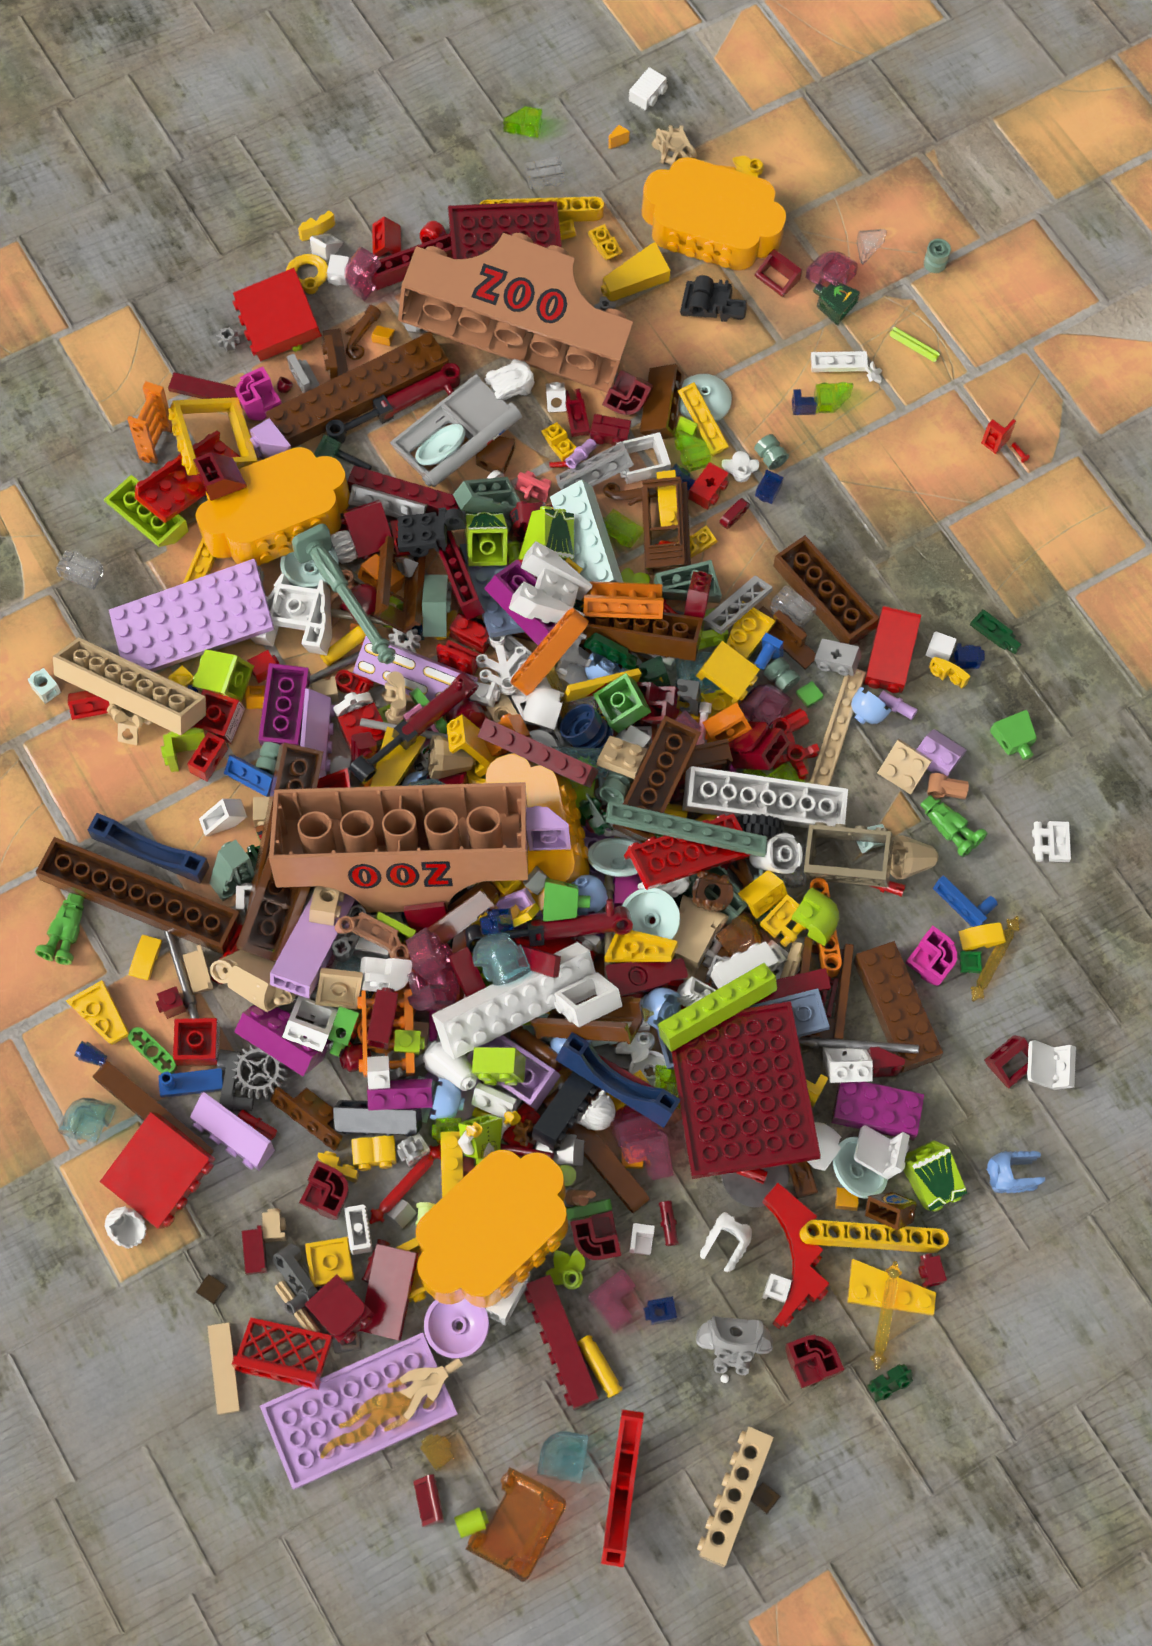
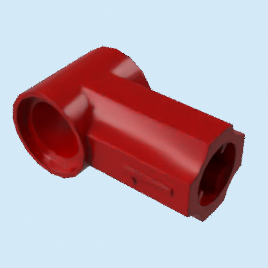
M799 708L785 717L776 718L771 728L780 727L784 730L785 734L793 733L809 724L808 715Z

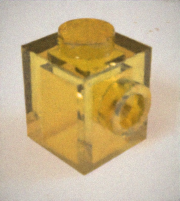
M430 1434L421 1441L423 1445L420 1447V1450L435 1471L454 1458L449 1450L452 1446L445 1436L440 1438L438 1434L435 1436Z

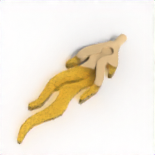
M455 1359L445 1367L413 1369L396 1381L389 1383L387 1387L391 1389L400 1387L408 1382H413L410 1387L404 1390L381 1394L367 1400L348 1421L340 1423L338 1426L339 1428L351 1427L365 1415L371 1414L369 1419L358 1429L333 1438L326 1444L320 1458L323 1459L336 1446L364 1441L379 1425L390 1418L400 1416L398 1420L384 1428L385 1432L402 1426L415 1414L426 1395L427 1399L423 1409L429 1408L437 1399L444 1382L449 1378L448 1375L463 1366L460 1359Z

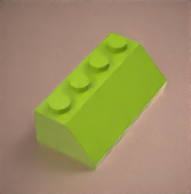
M133 475L125 479L104 499V502L158 547L177 543L189 531L186 520L179 514L164 523L135 499V486L139 480Z

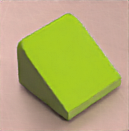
M681 416L675 430V437L690 444L696 435L698 424Z

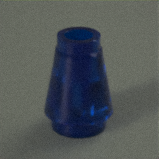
M83 1041L79 1044L74 1055L79 1061L97 1066H102L108 1057L90 1042L85 1043Z

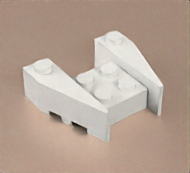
M535 541L524 555L521 568L538 577L536 585L534 587L523 582L513 594L509 609L528 619L535 617L542 619L544 623H549L550 621L558 623L563 615L573 608L575 599L581 600L592 588V584L553 550Z
M281 574L273 585L274 589L270 595L266 596L275 630L250 639L255 644L273 647L279 626L305 630L301 643L309 653L327 655L332 639L329 587L323 580L319 581L317 589L292 586L289 583V579L284 574Z

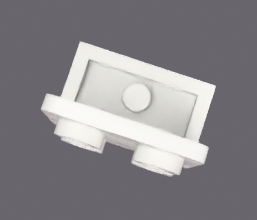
M1036 1040L1030 1041L1028 1050V1080L1053 1090L1073 1088L1075 1084L1076 1047L1072 1045L1052 1047Z
M478 1082L471 1105L495 1116L505 1118L504 1114L508 1111L511 1113L516 1111L522 1100L498 1084L486 1085Z
M864 1125L860 1128L854 1159L856 1162L888 1180L904 1170V1161L909 1149L908 1142L910 1136L902 1132L890 1140Z

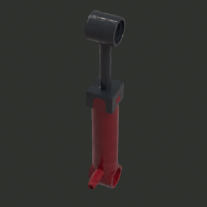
M447 363L442 367V370L388 397L382 395L373 399L372 411L346 424L340 420L329 421L326 425L328 442L332 445H341L346 440L347 431L375 417H378L381 423L384 424L394 419V414L436 393L445 390L450 395L454 392L453 388L458 387L460 384L459 367L454 363Z
M465 672L460 673L452 681L451 685L407 721L403 720L394 727L392 733L394 739L370 759H366L363 755L359 756L348 769L362 784H365L376 774L375 764L398 745L407 750L428 728L462 700L471 697L479 685Z
M609 898L606 900V912L579 915L577 918L543 921L541 916H537L527 921L526 929L486 933L483 926L474 924L465 930V938L469 951L478 954L486 950L489 941L528 937L530 947L545 945L544 941L609 932L625 935L631 932L633 923L629 910L624 906L614 908L613 900Z

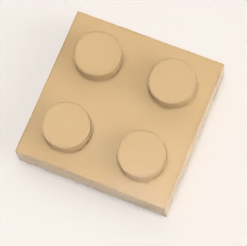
M609 736L596 765L635 779L648 749L626 742L620 738Z
M898 739L877 773L907 793L912 794L933 760Z
M320 968L315 1005L357 1009V997L360 995L363 972Z

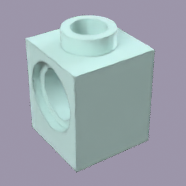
M44 668L40 671H35L27 679L31 688L45 704L61 693L58 684ZM41 683H47L45 686H39Z

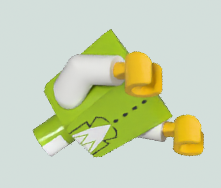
M510 1111L504 1114L505 1118L487 1114L458 1123L460 1132L458 1144L463 1150V1154L476 1158L477 1166L488 1154L500 1150L504 1132L510 1125H516L521 1120V1116L516 1111L512 1113Z

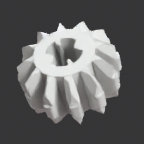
M338 531L331 535L332 545L340 563H349L357 558L355 546L348 531Z
M393 628L394 634H389L388 636L390 643L416 653L415 648L421 647L419 643L421 636L417 635V629L412 630L411 628L405 634Z

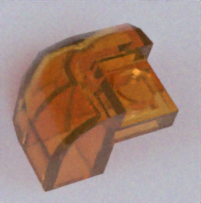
M746 913L733 919L732 923L715 937L727 950L729 958L737 952L743 953L755 943L761 944L764 942L760 929Z

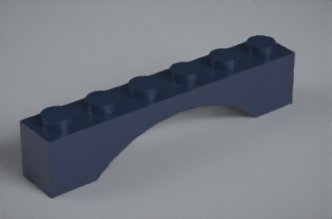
M96 813L87 829L91 838L199 884H201L210 867L205 857L188 850L172 848L150 840L123 826L116 820Z
M573 1032L567 1038L555 1059L663 1128L681 1099L663 1088L644 1086L621 1076L599 1057L588 1041Z

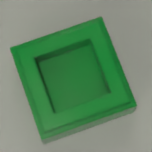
M960 951V973H981V951Z

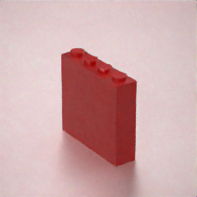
M295 268L233 292L235 300L232 302L236 311L241 313L238 316L241 325L246 326L247 330H244L247 340L252 342V345H250L253 356H258L260 362L290 350L294 346L297 347L322 336Z
M150 1112L99 1182L157 1229L168 1228L175 1220L174 1215L178 1209H183L187 1204V1197L190 1193H194L199 1188L201 1178L212 1170L214 1166L212 1163L215 1161V1158L159 1113Z

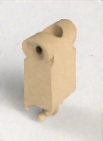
M682 895L679 908L680 926L677 934L672 939L678 941V947L672 960L684 959L688 977L683 980L686 981L691 976H695L714 936L725 925L729 916L720 911L709 912L704 908H698L692 902V898Z
M243 950L236 951L213 962L210 967L211 976L217 982L228 983L230 989L266 1012L280 1005L290 1004L296 996H299L270 985V972L275 962Z

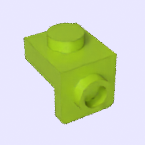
M395 1030L394 1052L420 1055V1049L424 1050L425 1037H420L421 1031Z

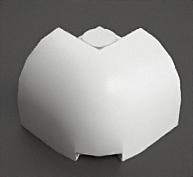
M546 687L533 690L524 701L527 703L522 715L523 721L530 725L554 730L562 707L560 700L564 692Z
M374 957L361 958L360 972H363L361 989L376 992L377 989L382 990V987L392 988L395 991L403 988L411 975L412 960Z
M814 1122L821 1159L807 1162L813 1168L825 1171L841 1149L838 1145L841 1136L828 1125Z

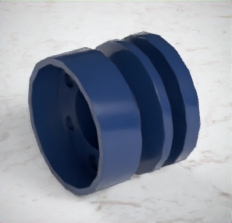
M580 704L572 708L563 717L560 724L561 735L585 758L599 755L609 736H613V729L595 708L589 704Z

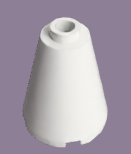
M788 833L777 834L767 840L765 857L750 855V863L757 869L780 874L793 873L802 863V847L800 843L797 844L793 835Z
M434 1041L430 1044L423 1056L424 1068L428 1072L450 1081L463 1091L470 1090L476 1085L477 1076L472 1073V1066L465 1054L453 1059L443 1050L441 1041L438 1043Z

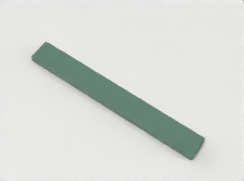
M611 801L607 805V823L755 856L765 857L767 836Z

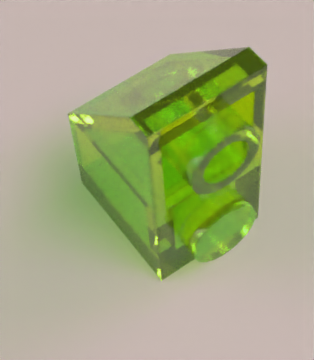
M525 106L506 116L503 120V132L538 138L542 124V109Z
M853 383L816 384L814 390L815 413H834L851 396Z
M682 430L677 431V438L674 442L676 449L681 452L682 465L686 466L688 472L705 468L711 460L705 441Z

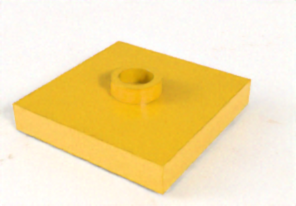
M348 1237L305 1244L309 1276L314 1287L324 1286L336 1274L344 1282L354 1281Z

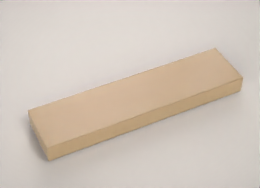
M230 1323L208 1326L217 1414L240 1412L236 1370L232 1365L234 1353Z

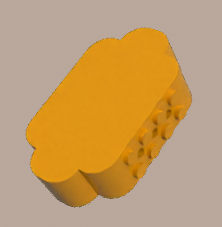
M689 157L676 160L670 170L660 169L652 172L647 177L643 188L642 217L648 224L652 225V238L659 247L733 270L748 269L755 263L756 258H767L774 249L779 250L784 233L786 212L780 204L774 202L775 190L768 181Z
M297 447L240 468L239 471L247 485L246 488L213 501L210 500L206 492L208 500L202 503L196 511V520L207 551L216 558L232 557L237 564L255 559L259 566L294 552L292 546L293 538L319 524H326L330 531V536L338 532L341 527L340 513L349 507L350 493L345 471L337 459L329 456L316 458L310 450Z
M508 754L495 759L487 769L485 783L526 782L528 808L534 806L548 807L569 824L571 849L529 851L528 845V875L536 866L550 879L573 883L582 875H589V850L585 846V832L579 821L581 813L576 807V792L568 778L517 754ZM521 880L522 883L514 892L527 888L523 883L524 880ZM491 881V882L494 884V886H495V887L499 890V892L501 893L500 898L506 896V895H504L503 892L499 889V887L495 884V882H494V881ZM528 889L543 914L544 889L538 895Z
M508 1150L494 1151L488 1154L419 1220L416 1227V1238L422 1254L418 1260V1273L425 1289L436 1301L451 1305L459 1303L465 1298L476 1307L486 1308L493 1306L502 1298L506 1299L514 1291L513 1287L518 1282L523 1283L529 1277V1272L534 1267L538 1268L545 1261V1256L550 1251L553 1253L560 1247V1242L568 1231L567 1212L563 1202L566 1189L562 1170L549 1156L542 1153H530L520 1159L516 1154Z

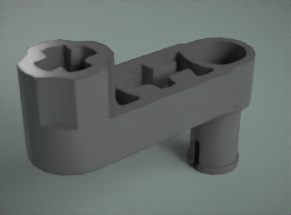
M356 905L350 909L347 916L351 918L356 917L361 912L366 914V911L362 906ZM339 934L337 940L332 945L334 958L342 963L349 961L360 936L355 934L349 938L347 934ZM342 948H346V952L343 951L342 953H339L338 950H342Z
M220 1049L217 1058V1068L226 1069L220 1104L228 1110L240 1109L252 1112L254 1099L235 1095L236 1083L233 1077L237 1075V1072L232 1069L237 1068L238 1065L233 1061L239 1062L237 1054L242 1055V1053Z
M292 1243L273 1256L274 1264L297 1295L285 1303V1309L290 1315H294L303 1308L304 1304L318 1292L298 1263L302 1259L300 1249Z

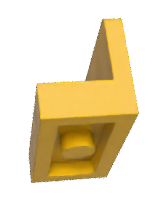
M768 870L738 893L739 897L749 905L751 914L755 918H759L788 894L784 881Z

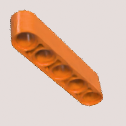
M574 608L569 609L513 675L510 683L526 696L532 693L585 630L588 620Z
M822 878L813 879L809 889L812 887L820 888L823 891L821 893L830 898L828 883ZM835 930L827 944L833 947L832 949H826L816 941L821 969L826 968L830 978L838 975L842 965L837 931ZM827 963L835 964L836 968L828 967Z

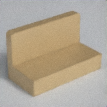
M201 944L196 945L197 951L183 955L194 995L214 989Z

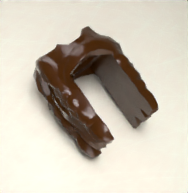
M700 871L693 885L692 902L698 908H704L709 912L725 910L732 902L734 896L729 876H720L708 871ZM710 884H716L721 889V895L716 900H709L705 896L704 890Z

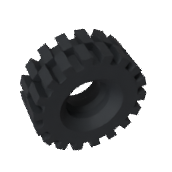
M765 814L735 816L743 831L767 836V840L783 833L784 822L779 820L780 818H773L770 815L765 816Z

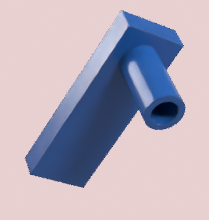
M765 633L762 638V650L754 663L755 666L763 670L771 658L776 660L779 657H783V641L768 633Z
M229 755L224 774L258 793L270 797L274 776L235 755Z
M944 875L938 879L933 887L971 927L983 925L987 919L986 915L998 905L996 899L989 896L976 907Z
M222 1068L175 1074L163 1072L161 1075H158L161 1098L222 1091Z

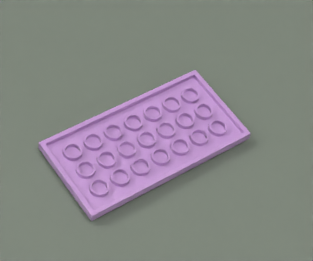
M255 559L109 609L120 657L152 672L204 654L205 649L215 651L275 630Z
M423 1332L320 1378L319 1390L300 1387L260 1405L293 1490L457 1416L445 1384H443L434 1402L426 1395L409 1421L403 1416L408 1410L412 1399H409L399 1391L410 1387L413 1382L403 1385L399 1378L413 1369L437 1367Z

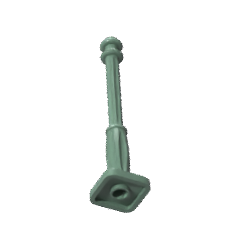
M319 524L296 535L292 540V546L297 561L304 564L313 560L322 577L331 586L332 590L340 595L371 642L372 652L379 654L378 661L385 664L392 663L395 660V649L389 648V640L381 637L349 589L348 581L345 579L339 565L329 553L332 548V541L326 524Z

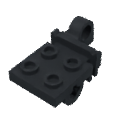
M699 275L695 281L686 282L680 313L683 316L717 318V315L720 314L722 322H727L729 318L741 320L746 315L747 300L731 299L733 288L728 280L725 281V284H723L722 280H719V283H715L711 277Z
M443 507L439 508V516H437L436 512L399 516V552L409 551L412 556L424 557L429 553V549L435 548L436 552H438L439 547H442V550L446 551L447 531L466 529L465 510H446Z

